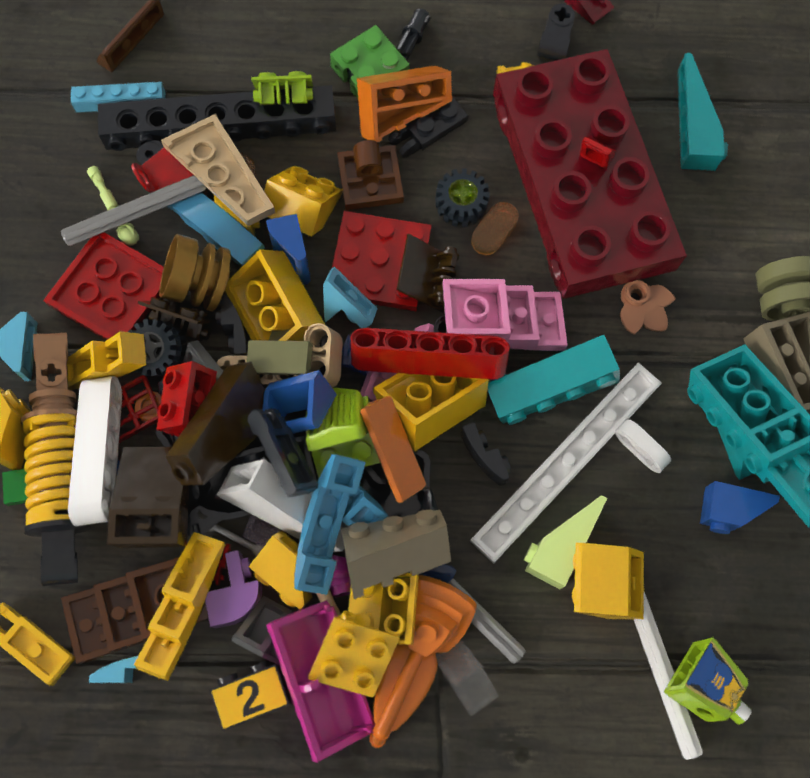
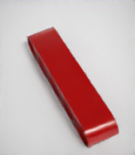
M360 328L351 335V364L354 368L362 371L499 379L506 374L510 346L505 339L497 336Z

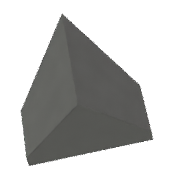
M263 596L235 633L232 642L281 666L266 624L292 613V610Z

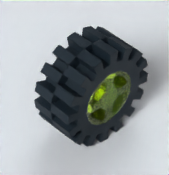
M462 168L461 174H458L457 169L452 170L451 176L446 173L443 176V180L440 179L438 182L435 206L438 208L437 213L439 216L444 215L443 220L446 223L451 219L453 220L452 226L457 227L458 222H462V227H467L468 221L474 225L477 223L478 218L481 220L484 217L490 192H488V183L484 184V178L482 176L478 179L476 178L477 172L472 170L471 174L468 175L467 169Z

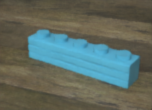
M162 82L71 87V104L76 113L98 111V104L166 98Z

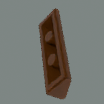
M160 0L147 1L100 53L96 60L99 65L110 72L118 67L164 15Z

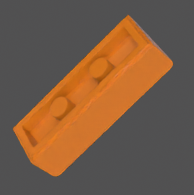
M386 396L368 403L361 409V416L396 502H403L426 486L425 479L392 398Z

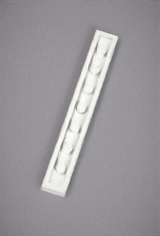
M638 362L474 535L470 542L494 564L616 433L615 430L635 413L662 382Z

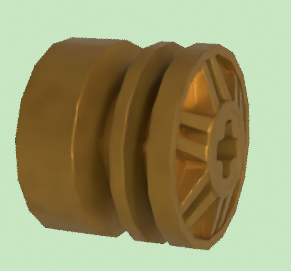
M176 234L164 264L159 296L163 299L181 303L188 291H191L192 306L198 308L203 301L205 310L214 311L227 287L230 274L231 252L225 247H220L215 252V245L208 243L202 254L198 255L197 239Z

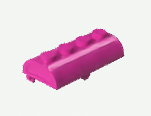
M327 600L305 607L266 624L313 762H319L373 733V728L375 727V721L365 695L319 683L318 680L308 679L334 616L337 617L335 607L330 606Z

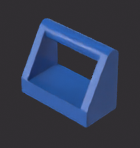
M297 214L266 220L273 250L284 251L302 284H308L311 278Z
M320 370L269 383L264 391L263 411L268 410V408H276L281 413V416L285 418L288 413L308 409L307 417L286 421V424L291 428L292 433L312 430L321 426L337 394Z

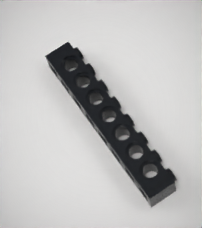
M332 85L307 87L313 88V100H308V103L297 104L292 103V88L289 89L290 104L286 103L285 89H281V104L277 103V93L274 90L275 104L260 105V102H254L253 92L98 104V135L105 149L113 151L139 148L143 144L154 140L160 141L162 144V139L214 114L218 119H223L220 123L233 142L249 138L268 139L274 136L296 137L300 134L311 133L323 135L336 131Z

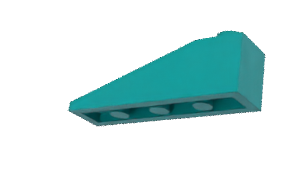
M686 53L678 69L681 169L715 171L720 162L725 160L727 156L728 144L724 142L723 128L692 53Z

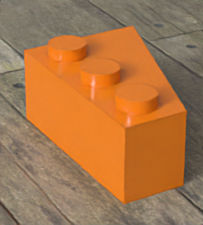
M428 66L357 78L361 137L378 143L383 140L382 137L389 133L405 128V124L418 117L423 118L451 102V71L438 66Z

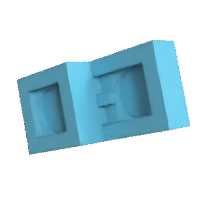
M138 656L122 659L89 675V683H132L133 669H137L134 663Z

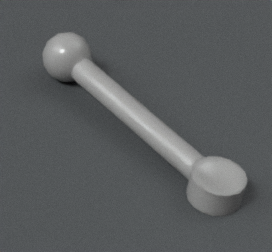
M218 524L209 530V532L216 531L252 550L254 556H257L264 547L262 544L255 545Z

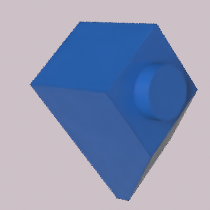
M714 481L705 487L700 524L710 526V531L730 534V531L744 526L777 504L780 496Z

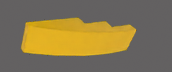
M193 532L161 590L164 598L148 626L151 634L134 663L138 670L166 681L169 680L203 607L225 547L224 542Z

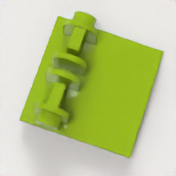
M293 71L289 72L288 76H276L275 73L264 72L260 73L259 77H251L255 88L253 90L254 102H260V105L275 104L274 90L277 93V103L281 104V89H285L286 103L290 104L289 89L291 88L293 104L308 103V100H313V88H307L313 87L311 75H306L305 72Z

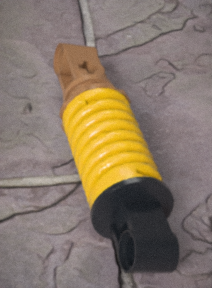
M67 333L33 334L37 391L29 395V404L32 405V412L26 413L21 417L23 431L26 434L23 445L26 447L24 451V458L26 459L24 470L27 472L24 478L27 484L25 495L28 497L25 507L29 510L26 513L24 534L42 537V586L78 583L75 534L89 531L91 524L73 525L68 512L77 410H74V404L77 402V395L75 392L68 390ZM49 374H56L55 381H48Z

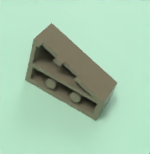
M810 312L760 325L743 338L746 346L810 414Z
M422 510L414 515L403 517L389 516L382 521L371 523L357 522L349 527L341 528L354 599L364 596L363 589L379 583L385 588L394 584V577L409 571L412 576L451 562L447 525L441 510Z

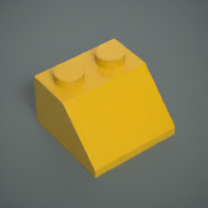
M0 387V464L12 471L20 470L23 465L24 451L26 449L23 445L26 434L23 431L21 417L31 412L25 401L22 398L18 399L10 389L5 391Z

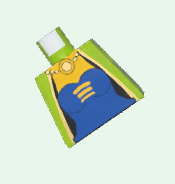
M714 638L693 642L663 692L707 722L725 721L731 718L739 725L744 723L752 712L740 699L748 686V680Z

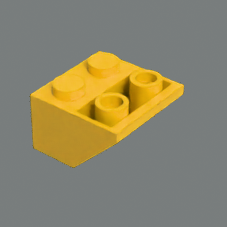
M297 166L289 167L267 179L264 192L275 210V213L268 217L274 219L297 214L301 232L312 237L323 229L343 190L334 186L335 183L329 179L315 178L309 175L308 171L304 168Z
M576 543V553L573 557L575 587L572 591L574 612L606 619L643 620L644 552L624 546Z
M404 573L394 577V584L385 588L379 583L363 589L364 596L357 599L353 598L351 587L348 611L356 616L354 621L361 625L400 636L397 645H413L419 574L412 576L411 573Z

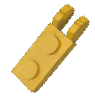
M1 603L0 614L14 625L8 632L0 626V646L44 683L54 686L75 660V656L27 617L19 614L8 604Z

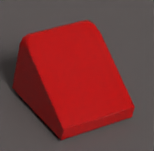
M585 136L582 141L580 155L607 169L617 150Z

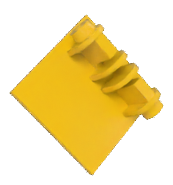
M343 611L342 615L334 616L308 679L318 680L319 683L374 698L400 636L358 624L354 621L356 616L353 613Z

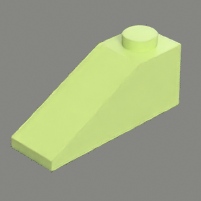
M601 495L539 541L538 545L532 543L524 557V561L528 562L525 571L558 589L564 588L574 570L573 557L576 553V543L587 542L607 498Z

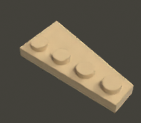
M215 114L161 140L163 147L247 226L275 213L273 204Z

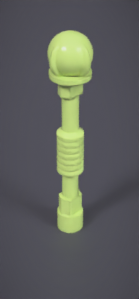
M89 167L87 173L101 192L100 197L107 210L119 206L111 191L106 188L98 167ZM132 223L118 226L116 233L122 243L127 246L137 243L139 235Z

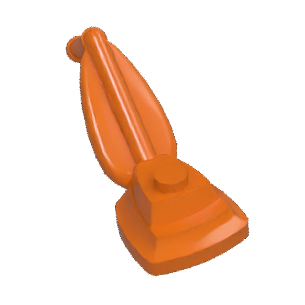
M419 575L413 645L396 646L375 693V727L369 737L370 744L375 748L384 746L386 739L390 736V732L397 730L417 710L427 695L437 673L435 653H446L457 645L465 635L475 615L476 602L464 592L446 582Z

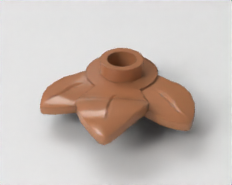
M639 280L626 283L621 290V300L624 306L620 312L621 321L626 330L631 334H636L644 326L651 331H665L668 328V318L664 307L675 301L674 295L661 285L648 286L645 282ZM631 293H637L640 300L632 298Z

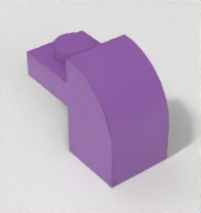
M238 550L225 553L231 587L210 591L205 599L210 627L215 629L246 620L262 597V583L258 580L248 582L247 578L252 577V570L248 567L250 560L248 557L243 558V554Z

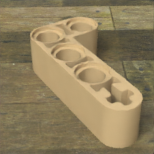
M316 323L308 327L304 335V341L313 343L310 372L318 371L321 367L325 366L324 377L333 388L338 384L341 377L342 337L328 326ZM324 335H327L328 339L326 344L320 347L319 343L321 338ZM224 356L217 361V364L224 371L229 365L246 363L247 356ZM264 375L260 380L266 389L269 383L287 379L288 375Z

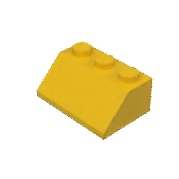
M259 249L228 280L225 292L237 310L251 340L269 341L272 331L290 329L278 341H304V335L308 327L316 323L325 325L284 251Z
M397 373L373 387V393L377 400L386 396L392 398L411 447L415 452L485 407L489 380Z

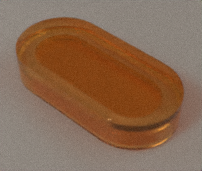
M507 202L495 204L475 228L471 242L476 252L482 255L494 254L516 227L519 218L518 211L512 204Z

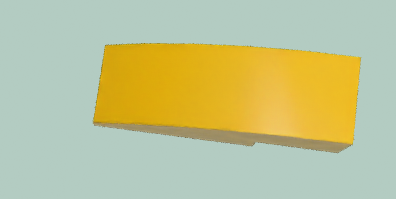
M120 331L105 342L92 340L69 356L67 361L68 390L79 389L80 383L84 380L116 376L118 378L145 366L144 334Z

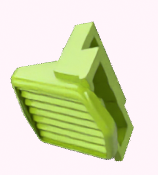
M333 388L337 395L321 426L306 431V444L308 451L312 452L319 478L332 454L366 462L365 467L381 463L360 413L361 409L370 403L368 395L362 397L358 390Z

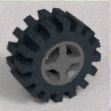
M155 319L143 320V323H136L134 327L137 330L130 329L128 332L144 334L146 365L135 370V372L142 373L141 375L163 377L167 367L183 362L184 357L181 356V351L186 352L187 346L181 345L182 342L186 341L184 336L179 335L182 331L177 327H173L174 324Z

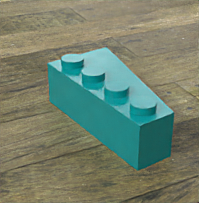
M601 335L488 382V393L502 424L508 422L509 425H513L527 418L526 415L537 411L538 413L546 412L557 404L578 399L585 394L619 383L620 368L605 335Z

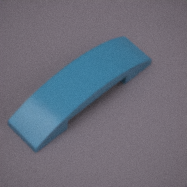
M332 454L317 482L318 488L312 494L301 531L294 576V588L296 590L328 595L337 561L332 559V554L350 494H357L366 462Z

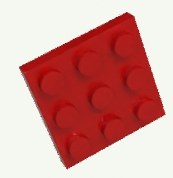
M344 211L332 268L335 266L373 304L417 311L418 300L396 290L407 234H411L429 244L431 225Z
M104 232L89 239L43 301L49 307L101 338L108 340L120 331L137 330L134 325L138 322L142 323L151 311V308L139 305L138 301H150L151 297L160 298V283L164 267Z

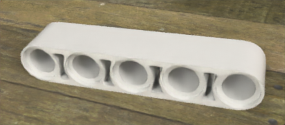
M116 376L84 380L80 383L68 501L69 517L75 526L109 521V508L117 476L122 389Z

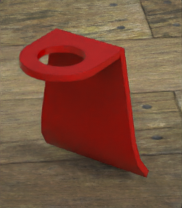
M164 147L142 166L137 163L131 164L136 178L149 193L193 176Z

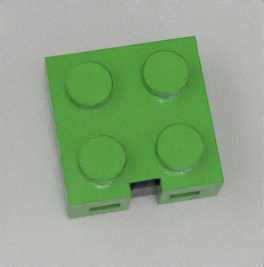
M377 25L330 53L332 69L343 82L348 81L350 83L351 92L357 99V78L410 70V64Z

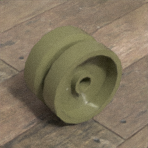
M810 256L781 259L763 266L755 273L758 292L763 295L759 299L762 318L768 321H776L810 312Z

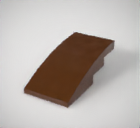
M180 557L125 573L126 576L93 585V588L61 597L76 664L88 662L147 641L151 634L148 626L164 598L161 590ZM205 601L195 624L209 619Z

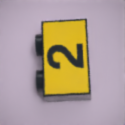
M268 660L250 667L251 674L238 679L237 673L217 680L218 687L210 689V693L222 731L292 705L279 665L271 666Z

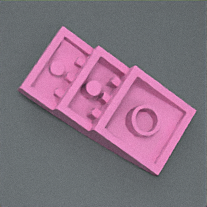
M443 279L446 333L497 336L505 339L511 349L566 350L568 343L560 292H534L533 285H506L505 279Z

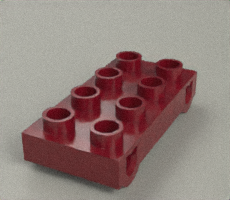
M608 49L496 74L493 97L495 99L499 124L510 143L547 252L550 274L556 288L561 293L562 299L676 271L687 255ZM585 136L617 150L607 169L581 157V146Z

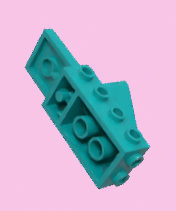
M745 344L692 368L690 371L689 387L687 388L688 396L694 404H698L703 409L709 423L714 427L717 426L736 477L740 480L751 474H757L763 483L770 481L810 528V414Z

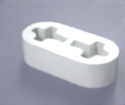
M625 420L615 430L619 441L650 470L661 473L671 462V457L667 451L632 420Z

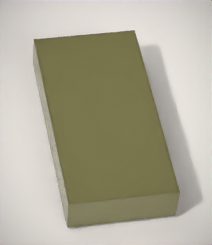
M249 340L247 362H252L257 374L302 375L310 373L313 343L309 341Z

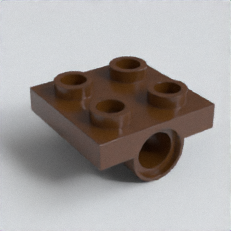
M364 140L355 144L352 151L337 152L345 210L404 203L395 145L379 147L376 141Z

